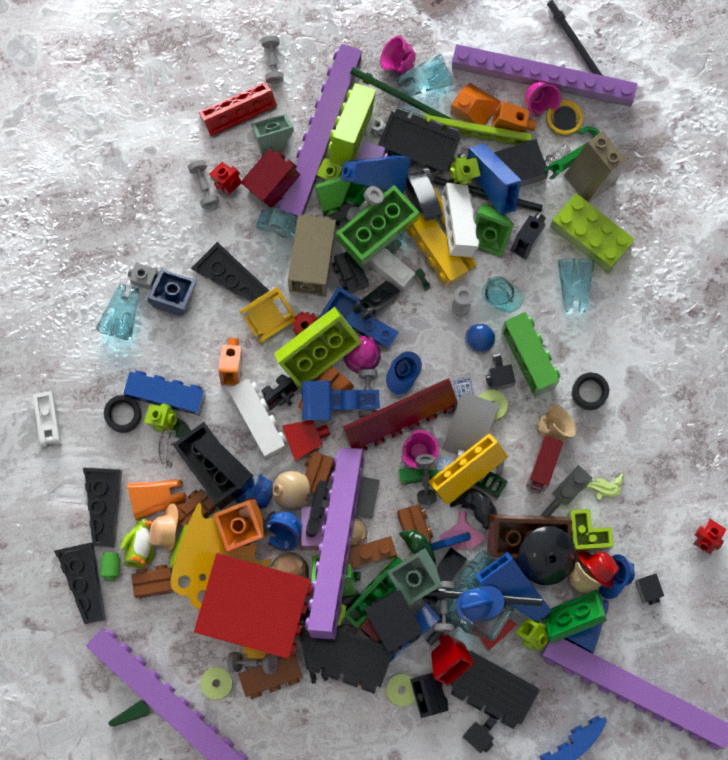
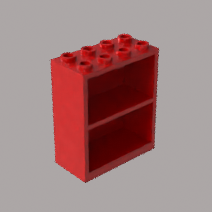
M216 553L194 633L289 659L290 655L294 656L297 643L293 642L295 635L299 636L302 624L299 623L300 616H305L308 604L304 602L306 595H311V579Z

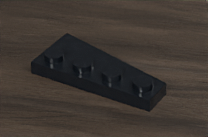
M218 242L191 268L194 272L250 303L269 292L255 276Z
M83 467L86 482L85 490L88 497L87 506L90 513L92 545L94 547L114 548L122 470Z
M92 543L54 550L61 564L62 572L65 573L70 591H72L75 597V603L84 624L106 621L95 550Z

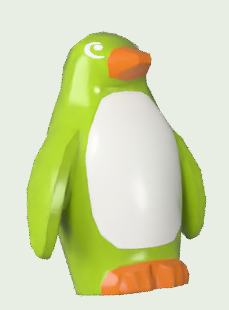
M140 518L131 531L123 538L120 548L125 550L124 566L142 568L146 566V562L147 564L151 563L155 549L154 545L150 543V528L153 522L149 519Z

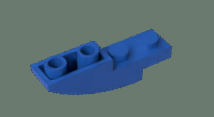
M598 715L588 721L589 725L583 728L581 725L570 730L572 734L568 735L571 744L565 742L557 746L558 751L552 754L548 751L539 756L540 760L578 759L597 740L606 725V717L600 718Z

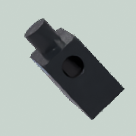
M536 213L534 217L529 215L515 237L511 252L527 260L546 226L544 223L546 218L543 214Z

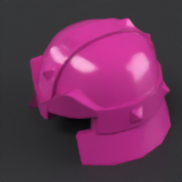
M401 35L391 38L386 43L380 56V64L384 70L403 74L414 68L416 53L411 43H407Z
M540 81L532 83L527 88L524 96L525 105L532 116L535 113L544 114L543 112L549 105H551L550 109L557 111L562 99L561 91L557 86Z
M364 335L359 336L362 343L343 357L347 368L355 373L363 369L374 370L379 365L381 359L380 348L374 339Z
M412 431L411 437L403 444L401 457L411 468L420 469L416 466V457L429 454L434 456L436 460L439 453L438 442L428 431Z

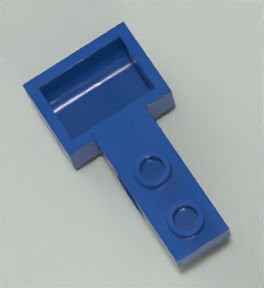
M338 286L318 319L336 307L358 334L372 337L375 342L389 349L399 332L372 316L367 320L362 319L361 316L364 312L362 310L359 313H354L352 309L361 299Z
M301 381L302 420H331V410L380 409L379 390H331V381Z

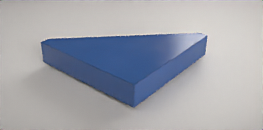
M467 532L430 543L433 550H438L471 539V536Z

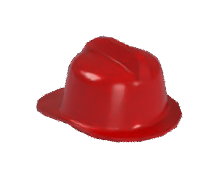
M579 551L578 557L580 561L592 572L597 581L605 587L613 586V577L619 571V567L614 559L605 552H598L592 555L586 551Z

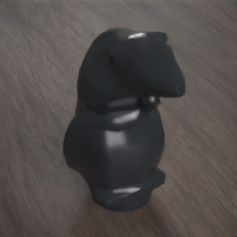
M474 488L466 490L450 503L451 508L461 505L462 508L471 509L476 520L483 525L482 528L486 531L489 528V514H497L496 507L488 495Z

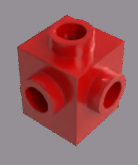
M221 162L209 173L214 181V186L220 192L225 191L229 195L238 188L242 181L239 177L240 172L234 166L229 167L224 162Z
M302 311L294 317L295 321L292 323L294 328L292 330L298 335L306 329L304 327L306 322L309 327L318 320V317L314 313L310 314V312L304 313Z
M709 519L703 527L700 525L694 536L697 538L693 544L710 555L715 549L719 550L724 543L722 537L727 529Z

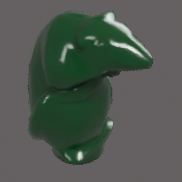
M417 529L399 533L413 554L425 548L436 565L434 550L425 535L418 533Z

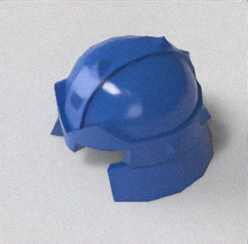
M259 474L256 484L253 483L254 478L249 480L252 488L236 499V503L256 499L259 509L268 506L273 497V482Z
M290 512L272 514L266 524L267 529L276 535L275 537L270 536L268 544L281 551L294 550L299 544V536L302 533L301 528L303 525L301 521Z

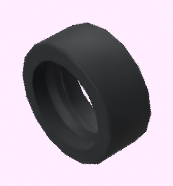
M589 372L577 378L572 386L571 394L577 406L584 410H595L606 402L610 389L608 382L603 376L598 373ZM585 381H595L601 387V397L597 401L587 402L581 398L579 388Z
M117 395L111 398L104 408V419L107 425L119 433H127L134 430L142 418L138 403L127 395ZM119 403L129 404L134 410L133 419L126 425L116 424L111 416L113 408Z

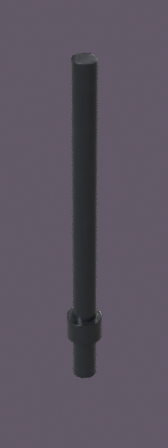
M553 0L549 1L547 6L553 13V18L561 25L591 72L602 75L566 21L563 11L558 9Z
M436 176L433 184L445 186L446 183L461 184L459 182L454 183V179L451 178L447 180ZM468 185L469 193L488 198L483 189ZM519 198L517 201V206L538 212L542 211L543 205Z
M439 587L425 596L437 597L439 600H445V598L458 599L463 591H452ZM503 595L504 603L542 607V598Z

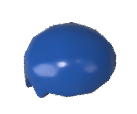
M483 323L470 326L465 332V342L473 351L485 352L494 345L495 334L488 325Z

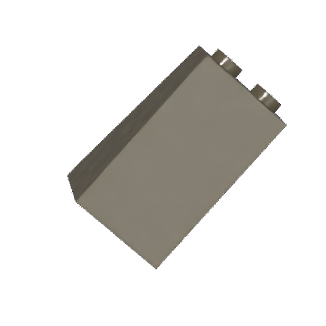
M602 131L586 143L564 174V177L587 202H591L616 184L626 159Z
M310 214L298 215L288 275L289 292L326 297L336 220L330 217L317 218Z

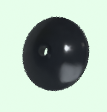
M543 526L532 530L525 536L518 551L520 569L529 580L539 585L548 586L563 581L571 573L576 562V548L573 540L566 532L553 526ZM553 555V561L549 562V557Z

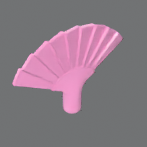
M458 512V524L439 536L443 540L469 532L470 540L450 546L459 550L474 548L487 537L466 522V512Z

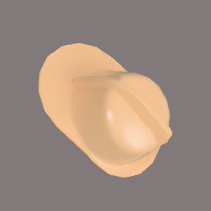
M169 504L164 515L156 518L150 528V543L164 546L167 551H171L175 545L178 523V509L175 504Z

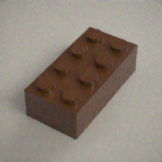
M489 514L487 554L493 558H500L508 552L512 558H518L519 547L525 536L532 530L543 526L557 527L571 537L572 520L564 516Z

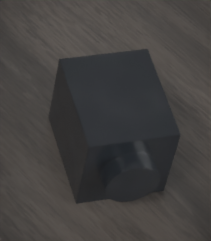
M657 573L635 581L642 603L648 602L649 605L660 602L659 598L663 597L664 593Z

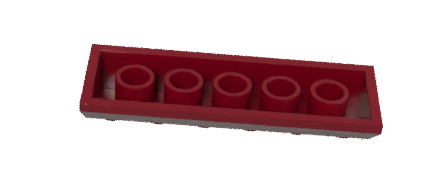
M450 379L441 381L343 426V435L349 448L362 449L363 453L368 451V447L372 445L378 447L384 444L385 440L390 437L393 439L403 435V431L410 429V431L415 430L421 426L420 423L427 421L430 423L438 419V415L442 413L447 415L455 411L458 402Z

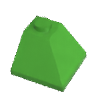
M341 177L316 184V197L323 217L342 211L346 203L345 198L353 183L342 181Z
M482 203L474 222L476 223V238L479 240L478 248L502 257L514 223L505 214L499 215L494 207Z

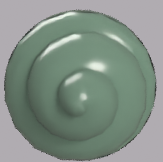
M396 238L385 248L392 254H395L402 245V242Z

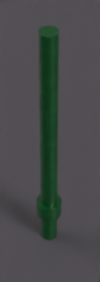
M354 67L350 74L363 80V83L371 84L428 115L451 119L445 114L373 77L374 75L368 72L364 73Z

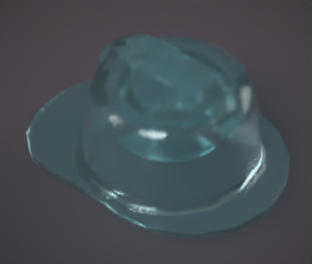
M489 277L487 283L482 288L483 298L503 312L511 313L517 311L524 303L523 293L505 277Z

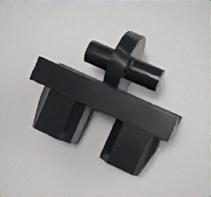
M281 374L276 379V383L279 386L272 389L269 385L261 390L263 398L271 410L277 405L279 407L282 406L284 403L288 406L292 405L290 399L295 396L294 392L298 390V387L291 377L288 378Z

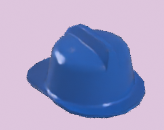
M406 351L392 360L386 375V384L392 393L402 395L408 392L422 370V362L416 353Z
M621 554L612 556L619 567V571L613 577V586L605 587L603 585L599 587V593L606 599L617 597L623 588L634 580V564Z
M493 586L474 588L463 592L458 597L456 610L459 616L468 622L489 619L502 611L504 597L501 591Z

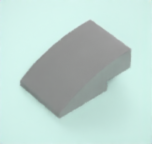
M463 391L442 449L458 454V449L464 450L465 453L490 432L499 404Z

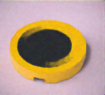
M567 99L561 100L557 111L549 107L546 122L555 134L570 136L581 128L583 112L575 102Z

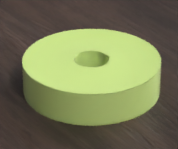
M487 390L479 396L499 404L494 421L501 419L505 415L508 402L501 392Z
M213 667L203 674L200 686L205 696L210 699L220 700L231 692L233 680L225 669ZM215 680L220 681L219 687L213 686Z
M398 674L389 680L386 694L394 705L404 707L414 702L415 696L410 681L412 679L411 676ZM399 687H405L406 692L400 694L398 692Z

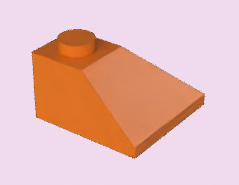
M469 83L461 89L452 102L450 113L465 122L486 125L501 101Z
M256 499L247 500L213 514L226 551L264 537L263 519Z

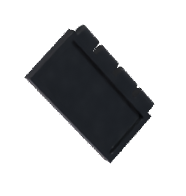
M397 107L395 112L391 111L378 145L385 147L389 152L411 157L413 161L447 173L461 140V137H458L460 130L447 126L446 130L443 131L445 124L432 119L426 125L427 117L414 112L411 118H408L410 111L401 107Z
M337 628L335 640L312 638L305 657V661H308L306 669L319 674L321 668L325 667L323 676L338 681L340 674H344L342 683L357 688L359 681H363L361 690L374 694L376 688H381L392 652H386L382 644Z
M470 650L469 654L474 661V665L451 683V686L454 687L451 695L462 701L468 695L466 703L480 711L486 705L484 713L497 721L503 714L501 723L512 729L516 727L517 723L521 725L540 689Z

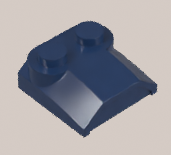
M161 268L148 296V303L156 309L174 315H182L187 311V305L197 279H191Z

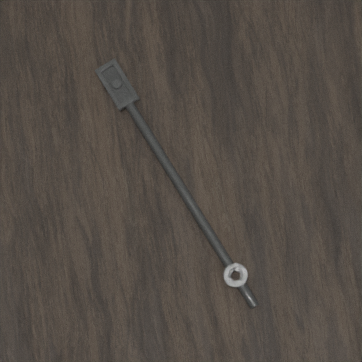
M577 465L552 493L556 498L540 516H551L561 503L567 507L593 477ZM479 582L474 588L482 587L481 583ZM456 608L452 612L448 611V614H446V618L452 619L454 630L459 623V614ZM442 615L440 616L439 623H442ZM434 631L426 642L432 646L444 632Z

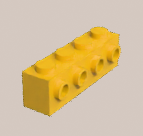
M419 214V220L406 231L410 237L414 238L418 250L424 253L427 263L431 268H434L439 281L444 283L447 288L464 278L469 269L460 256L450 255L448 239L435 219L425 221L421 214Z
M489 433L428 482L441 500L448 505L500 465L508 456L499 442Z

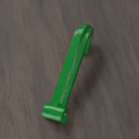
M592 126L583 127L578 131L580 135L589 132L593 137L600 133L599 130ZM586 143L560 160L553 161L544 171L545 173L549 170L553 172L549 179H555L562 171L569 168Z

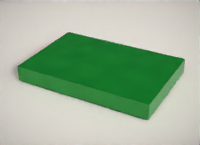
M598 590L551 608V612L545 617L548 637L551 643L607 621Z

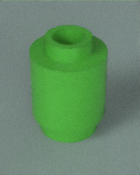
M103 553L100 562V577H104V581H116V578L120 577L121 558H119V553Z

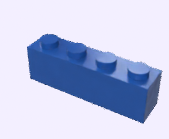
M142 371L129 372L123 392L124 395L130 396L134 400L158 406L160 404H167L172 406L171 409L200 416L206 395L202 387L191 384V387L185 386L183 382L178 380H172V382L165 381L164 377L158 375L149 377Z

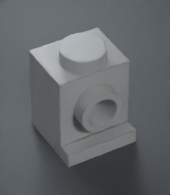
M136 262L135 266L130 267L128 277H130L131 284L151 290L159 272L155 267L152 268ZM140 272L145 273L143 276H139Z

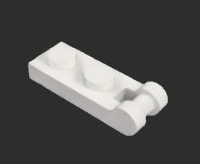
M53 392L33 394L41 448L48 447L49 444H61ZM52 431L53 436L46 437L45 432Z

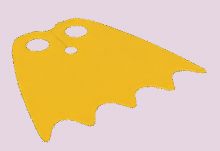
M199 503L189 521L177 552L171 574V588L180 596L185 595L190 598L191 604L200 610L202 603L198 601L197 595L200 591L206 590L216 553L265 567L271 563L272 559L257 560L255 557L256 544L254 543L226 551L215 518L205 519L201 513V503ZM201 574L206 575V579L204 581H201L199 579V576ZM183 575L190 578V585L187 588H181L178 585V579Z

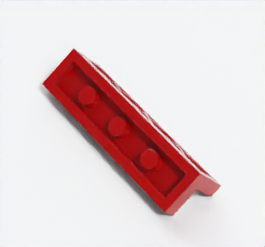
M264 82L199 111V114L205 123L208 133L212 136L276 107L277 103L272 90Z

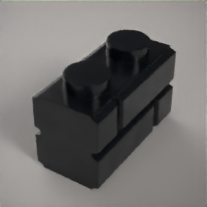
M347 251L334 256L332 267L335 274L339 273L341 277L339 284L342 289L352 294L369 287L363 267Z
M433 673L410 679L421 718L449 711L448 700L442 688L443 683L435 680Z

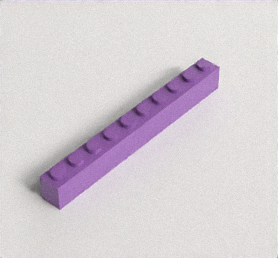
M341 44L339 50L336 49L334 52V64L328 68V80L323 82L321 88L322 96L317 98L315 109L317 110L315 115L312 114L310 117L309 125L311 126L309 131H305L302 140L304 142L303 147H299L296 158H298L295 164L297 166L296 170L301 175L278 203L281 216L297 221L298 215L303 216L305 214L318 178L316 174L326 157L328 146L331 142L329 140L332 129H336V119L338 116H341L342 105L346 102L347 93L351 89L355 78L350 72L353 67L358 69L361 62L362 50Z
M456 44L452 59V69L531 85L535 81L545 82L557 86L564 93L631 107L638 84Z
M339 448L338 455H335L334 465L336 469L335 472H332L331 476L333 486L332 490L330 489L328 493L330 504L325 510L327 521L326 525L322 527V537L324 538L323 543L319 545L320 561L316 562L315 568L317 578L313 580L312 584L314 595L313 599L309 601V611L311 613L310 618L306 619V630H308L311 638L334 640L336 638L365 462L362 449Z
M101 628L86 645L91 652L207 760L249 759L241 750L237 752L232 748L235 744L227 737L223 739L217 733L220 730L212 723L209 725L203 721L205 718L203 714L197 709L195 711L191 710L188 707L190 705L189 701L183 696L177 697L174 694L175 689L168 682L163 684L159 680L161 676L153 668L149 671L145 667L146 662L139 655L135 658L130 653L132 649L125 642L120 644L116 640L118 636L110 628L107 631Z
M565 639L551 643L550 640L548 641L541 657L545 658V663L553 667L556 664L563 667L562 671L571 676L576 674L581 677L580 681L591 685V683L598 685V690L608 695L611 692L617 695V700L625 704L628 701L635 704L634 708L643 713L648 711L653 714L652 718L660 722L668 721L671 723L670 727L680 732L682 729L689 732L688 736L697 741L703 739L708 742L707 746L718 751L719 748H726L728 744L727 722Z

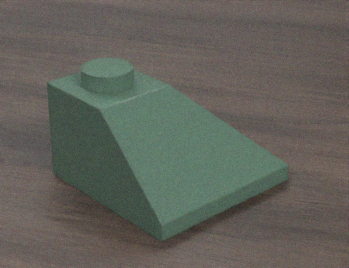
M287 114L251 124L262 156L269 148L275 153L277 150L281 152L294 131Z
M425 548L387 571L396 588L400 589L408 605L442 586L436 565Z

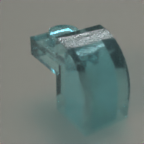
M270 208V210L261 211L256 228L274 231L282 238L294 239L298 218L283 210Z

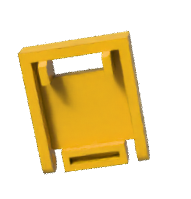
M278 286L239 310L240 314L248 311V314L243 318L254 336L256 337L262 333L263 336L257 339L259 343L294 322V317L296 316ZM280 298L288 311L284 316L281 315L273 302Z

